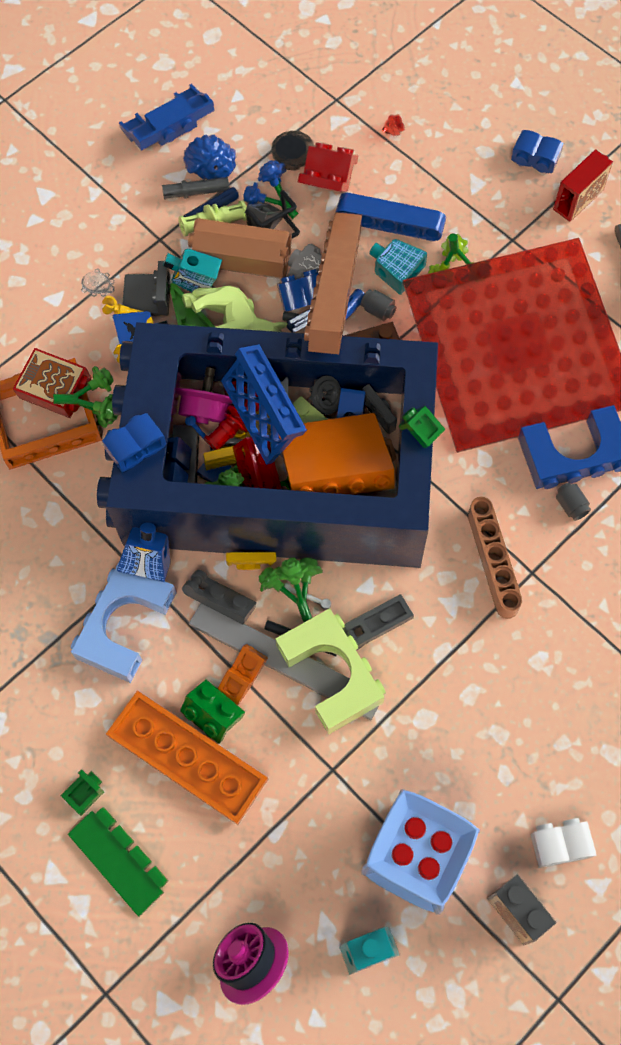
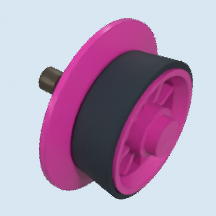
M244 923L229 931L219 943L213 958V971L220 980L224 996L232 1003L238 1005L254 1003L265 997L281 979L287 965L289 951L285 937L278 930L270 927H260L255 923Z

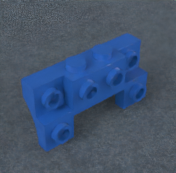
M191 83L189 89L180 94L175 92L174 99L146 113L145 120L136 113L135 118L126 123L121 121L119 125L131 142L134 141L141 151L156 142L163 146L196 128L197 120L215 111L214 102L207 93H201Z

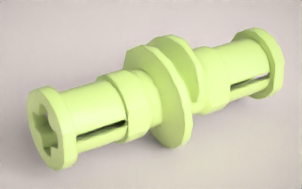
M243 200L239 201L238 204L220 208L216 204H213L212 207L207 204L203 208L204 212L185 218L184 216H179L180 230L183 236H188L189 233L194 232L195 219L199 218L227 223L241 219L247 221L245 214L247 206Z

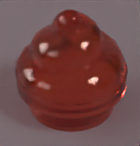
M399 114L389 115L382 131L392 136L401 135V132L405 130L401 116Z

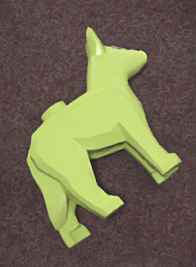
M228 285L220 288H198L192 293L182 295L185 307L192 308L195 313L207 308L224 314L223 324L215 328L282 332L280 330L287 325L286 322L273 323L256 317L252 299H247L245 294L237 287Z

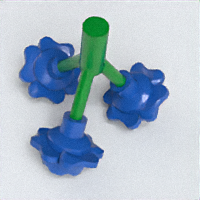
M270 160L260 167V173L258 174V181L270 182L280 200L266 197V194L260 193L258 183L254 182L253 186L246 187L243 201L248 204L269 202L282 207L280 177L286 172L285 164L279 163L277 160ZM286 200V208L288 209L292 206ZM294 210L288 215L291 219H294L299 213Z

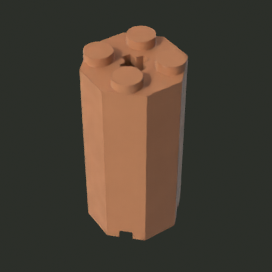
M199 218L195 219L194 233L189 234L188 247H192L194 251L221 259L222 262L219 270L281 279L286 277L289 267L288 255L291 254L292 234L288 231Z

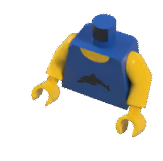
M106 296L102 301V304H105L102 311L106 315L111 314L112 311L115 314L112 316L120 344L116 346L113 354H118L116 360L120 363L121 344L123 341H133L136 322L153 323L149 311H141L117 304L114 297ZM163 321L155 324H168V322Z

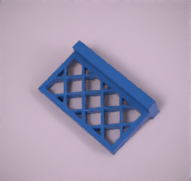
M258 344L237 350L235 353L237 360L221 382L263 460L268 465L278 458L295 437L302 436L307 429L261 346ZM233 378H236V389L231 382ZM244 381L247 382V393H244ZM244 399L248 400V411L244 406ZM255 402L259 403V414H256ZM256 420L259 421V431L256 428ZM267 424L271 425V436L267 435ZM267 441L271 442V453L267 448Z

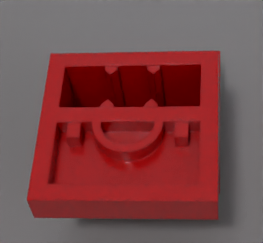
M316 142L315 146L308 147L304 173H299L298 183L338 192L348 191L353 165L357 164L359 155L353 154V149L337 147V150H333V145Z

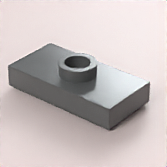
M369 384L364 386L362 391H366L365 406L371 413H375L377 421L388 434L394 432L397 419L390 411L388 402L384 398L381 399Z

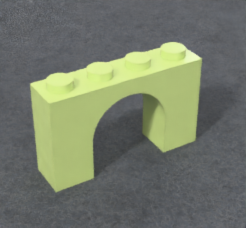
M330 608L275 638L276 647L289 668L318 652L335 653L343 658L349 666L351 677L346 687L315 706V713L328 735L383 704V694L386 693L381 682L378 679L374 681L370 672L372 669L365 657L360 658L356 651L358 646L351 635L347 637L342 629L345 625L339 614L334 615Z

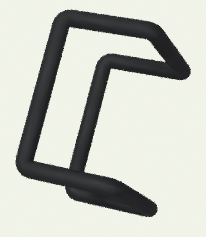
M284 190L280 191L282 212L260 223L249 209L245 210L248 226H252L251 219L258 227L263 228L284 217L285 221L295 231L292 233V238L300 234L299 229L287 215L294 211L297 205ZM286 200L292 207L286 208Z

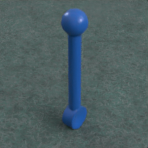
M186 417V425L192 426L203 438L206 434L196 424L195 417Z

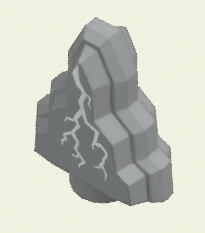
M311 243L302 251L294 250L288 261V265L291 268L287 276L294 275L296 279L303 277L304 271L317 269V272H319V264H321L322 257L320 249Z

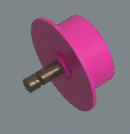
M206 367L202 390L175 388V393L181 396L178 415L185 417L194 416L196 423L206 425L209 424V421L220 423L226 419L224 414H228L227 407L233 403L229 396L212 393L213 377L215 375L214 368Z

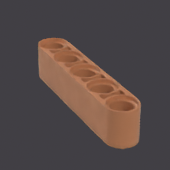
M477 497L470 505L468 520L496 611L501 617L511 619L517 615L521 607L522 596L493 504L486 497ZM482 509L486 514L480 515L475 510ZM488 531L492 533L493 537H485L481 532ZM489 554H497L500 560H492ZM496 577H504L508 583L500 584L497 582ZM510 600L514 603L515 607L508 608L503 604V601Z

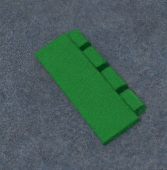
M104 807L96 814L91 811L68 835L135 914L140 917L164 893L161 888L168 882V879L156 866L148 872L145 871L152 861L138 845L130 852L127 851L134 843L133 839L120 825L112 832L109 830L117 821Z

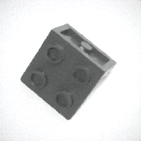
M158 261V270H154L153 274L125 275L124 306L141 311H149L151 316H168L171 276L169 268L163 266L164 261Z

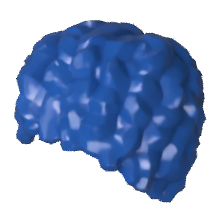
M214 134L210 136L203 135L201 138L196 137L194 142H190L189 146L184 150L183 159L187 172L190 174L195 173L202 179L228 177L236 167L235 149L230 148L229 144L225 143L221 138H217Z

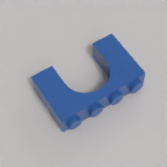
M614 405L590 412L586 422L594 440L596 452L586 459L574 460L560 454L552 443L545 422L521 427L518 440L536 489H551L560 483L568 482L571 484L588 476L596 478L602 476L605 472L613 470L621 472V421Z

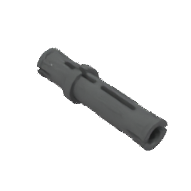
M228 177L193 182L183 180L181 181L182 183L162 185L164 199L184 197L185 199L193 195L224 192L229 189Z

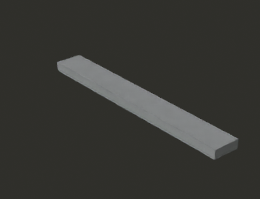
M202 603L189 622V626L238 652L241 651L245 644L250 645L268 657L264 664L265 666L326 698H330L343 690L350 678L309 657L289 668L276 647L274 639L245 624L242 625ZM378 707L362 715V717L372 721Z

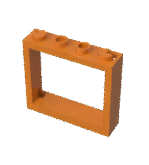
M75 358L68 360L77 364ZM21 373L0 381V400L16 396L13 387ZM87 392L82 395V400L89 401ZM84 408L89 424L13 448L10 447L0 412V450L8 469L11 470L102 441L92 410Z

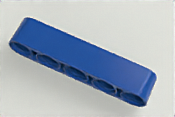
M342 193L336 208L337 213L362 215L361 227L429 241L441 239L446 222L445 214L437 210L353 193Z

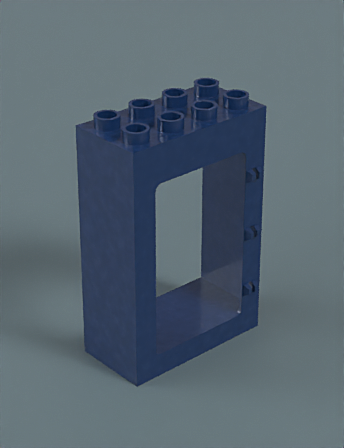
M136 322L133 341H123L121 344L120 368L121 371H128L126 385H115L112 397L113 414L121 415L119 428L125 427L132 417L147 413L163 433L166 446L124 472H121L115 462H113L111 477H100L98 481L97 505L99 508H106L107 527L116 528L123 546H125L133 527L140 528L143 523L149 522L156 526V532L164 533L168 536L169 549L215 553L276 552V557L312 558L321 561L421 568L429 526L433 443L429 447L423 448L408 429L399 430L394 498L171 482L163 478V470L178 373L182 375V379L204 381L206 367L214 368V381L221 382L237 360L235 355L237 350L259 344L280 382L288 378V387L310 388L314 386V380L319 379L321 376H331L338 381L341 388L362 391V388L369 384L376 393L402 394L401 424L404 421L402 416L412 407L418 409L426 406L433 415L435 414L438 342L342 336L339 354L309 352V341H304V333ZM105 450L106 460L113 461L107 453V451Z

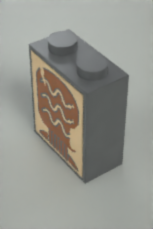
M518 874L487 898L523 945L535 942L557 923Z

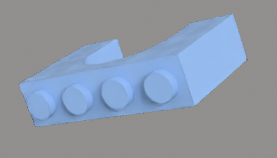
M117 564L116 568H112L108 574V583L104 591L101 590L95 600L96 606L92 613L89 612L83 622L84 628L80 636L77 635L71 644V653L75 659L131 683L142 662V658L139 653L114 643L107 637L106 624L110 615L117 608L126 604H140L166 615L177 593L174 585L166 581L161 582L118 572Z

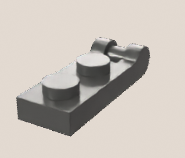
M196 570L192 574L191 580H188L182 587L183 593L188 597L242 625L254 611L257 603L208 578L207 574L202 570Z
M400 594L347 622L342 629L347 637L351 635L354 638L358 649H360L372 640L414 618V615ZM361 628L364 634L357 637L354 631Z

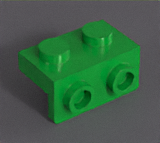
M207 679L186 695L180 710L189 721L196 724L208 737L218 744L223 741L226 733L245 714L243 709Z

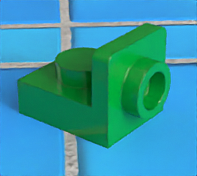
M426 406L418 409L414 407L409 409L402 416L404 421L398 426L401 430L408 429L423 448L429 447L446 430Z

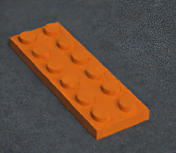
M138 690L106 733L113 741L237 825H239L269 780L268 777Z

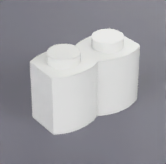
M579 818L565 820L561 827L553 828L552 823L536 826L537 831L530 834L539 868L596 856L588 822L580 823Z

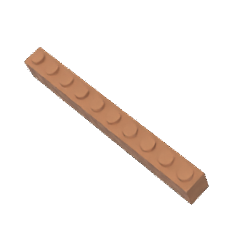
M335 212L334 220L329 221L324 251L322 252L321 264H319V272L316 278V287H314L313 299L311 300L310 312L308 313L307 325L305 326L304 341H309V352L339 354L361 236L362 215Z

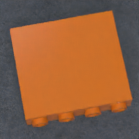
M375 413L304 423L307 431L302 436L295 437L282 452L290 488L294 491L355 495L395 489V469Z

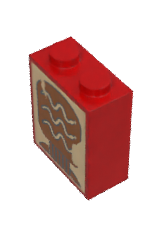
M595 149L560 182L553 210L571 222L604 191L613 161Z
M34 348L13 390L21 400L71 418L80 406L77 404H53V394H75L88 385L87 382L92 377L86 367Z

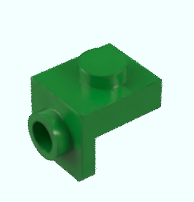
M81 769L78 772L80 776L61 795L80 816L104 793L99 787L102 781L92 771L86 774Z

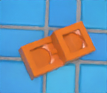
M245 644L232 667L227 670L217 689L235 704L239 705L259 675L268 657L250 645Z

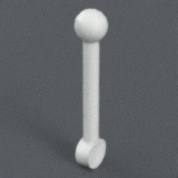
M284 583V587L287 590L296 594L295 588H292L289 583ZM307 594L306 599L320 604L324 610L331 607L329 599L321 600Z

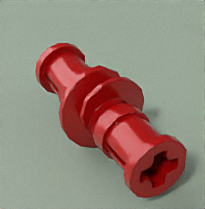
M245 399L244 406L248 411V400ZM255 402V411L257 413L259 411V403ZM232 405L227 407L229 414H224L226 419L222 420L209 436L205 435L203 437L213 450L220 449L230 438L232 439L236 435L238 430L244 433L248 432L236 408Z

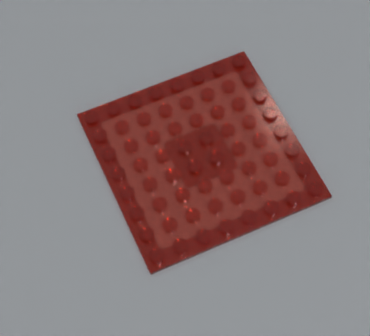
M580 238L403 280L404 289L421 341L438 342L436 390L456 453L517 438L521 427L545 422L549 430L587 420L592 410L614 405L617 412L621 411V352Z

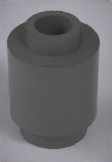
M369 289L361 301V306L364 307L366 312L383 321L387 318L391 319L397 309L394 306L395 300L377 290L372 291Z
M566 483L557 490L556 499L568 517H572L574 521H577L590 513V503L577 484L571 485Z

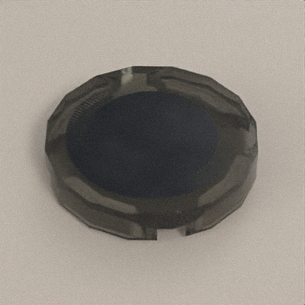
M301 131L283 132L272 143V157L279 163H284L286 170H299V167L304 166L306 163L308 147L314 146V143L307 134Z

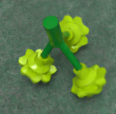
M453 233L448 235L447 240L441 245L445 249L442 252V255L446 256L445 261H442L441 265H430L428 274L431 276V281L438 285L452 283L454 274L450 272L449 262H454L456 259L458 261L463 260L469 270L466 279L471 286L473 284L482 285L487 281L491 269L488 267L487 262L479 263L478 265L470 262L465 256L469 251L465 247L468 241L462 239L459 234Z

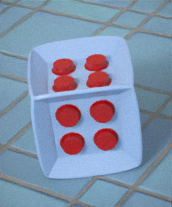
M402 789L374 841L367 863L362 867L361 873L396 896L439 915L443 912L444 904L450 898L461 877L480 829L464 817L414 792Z

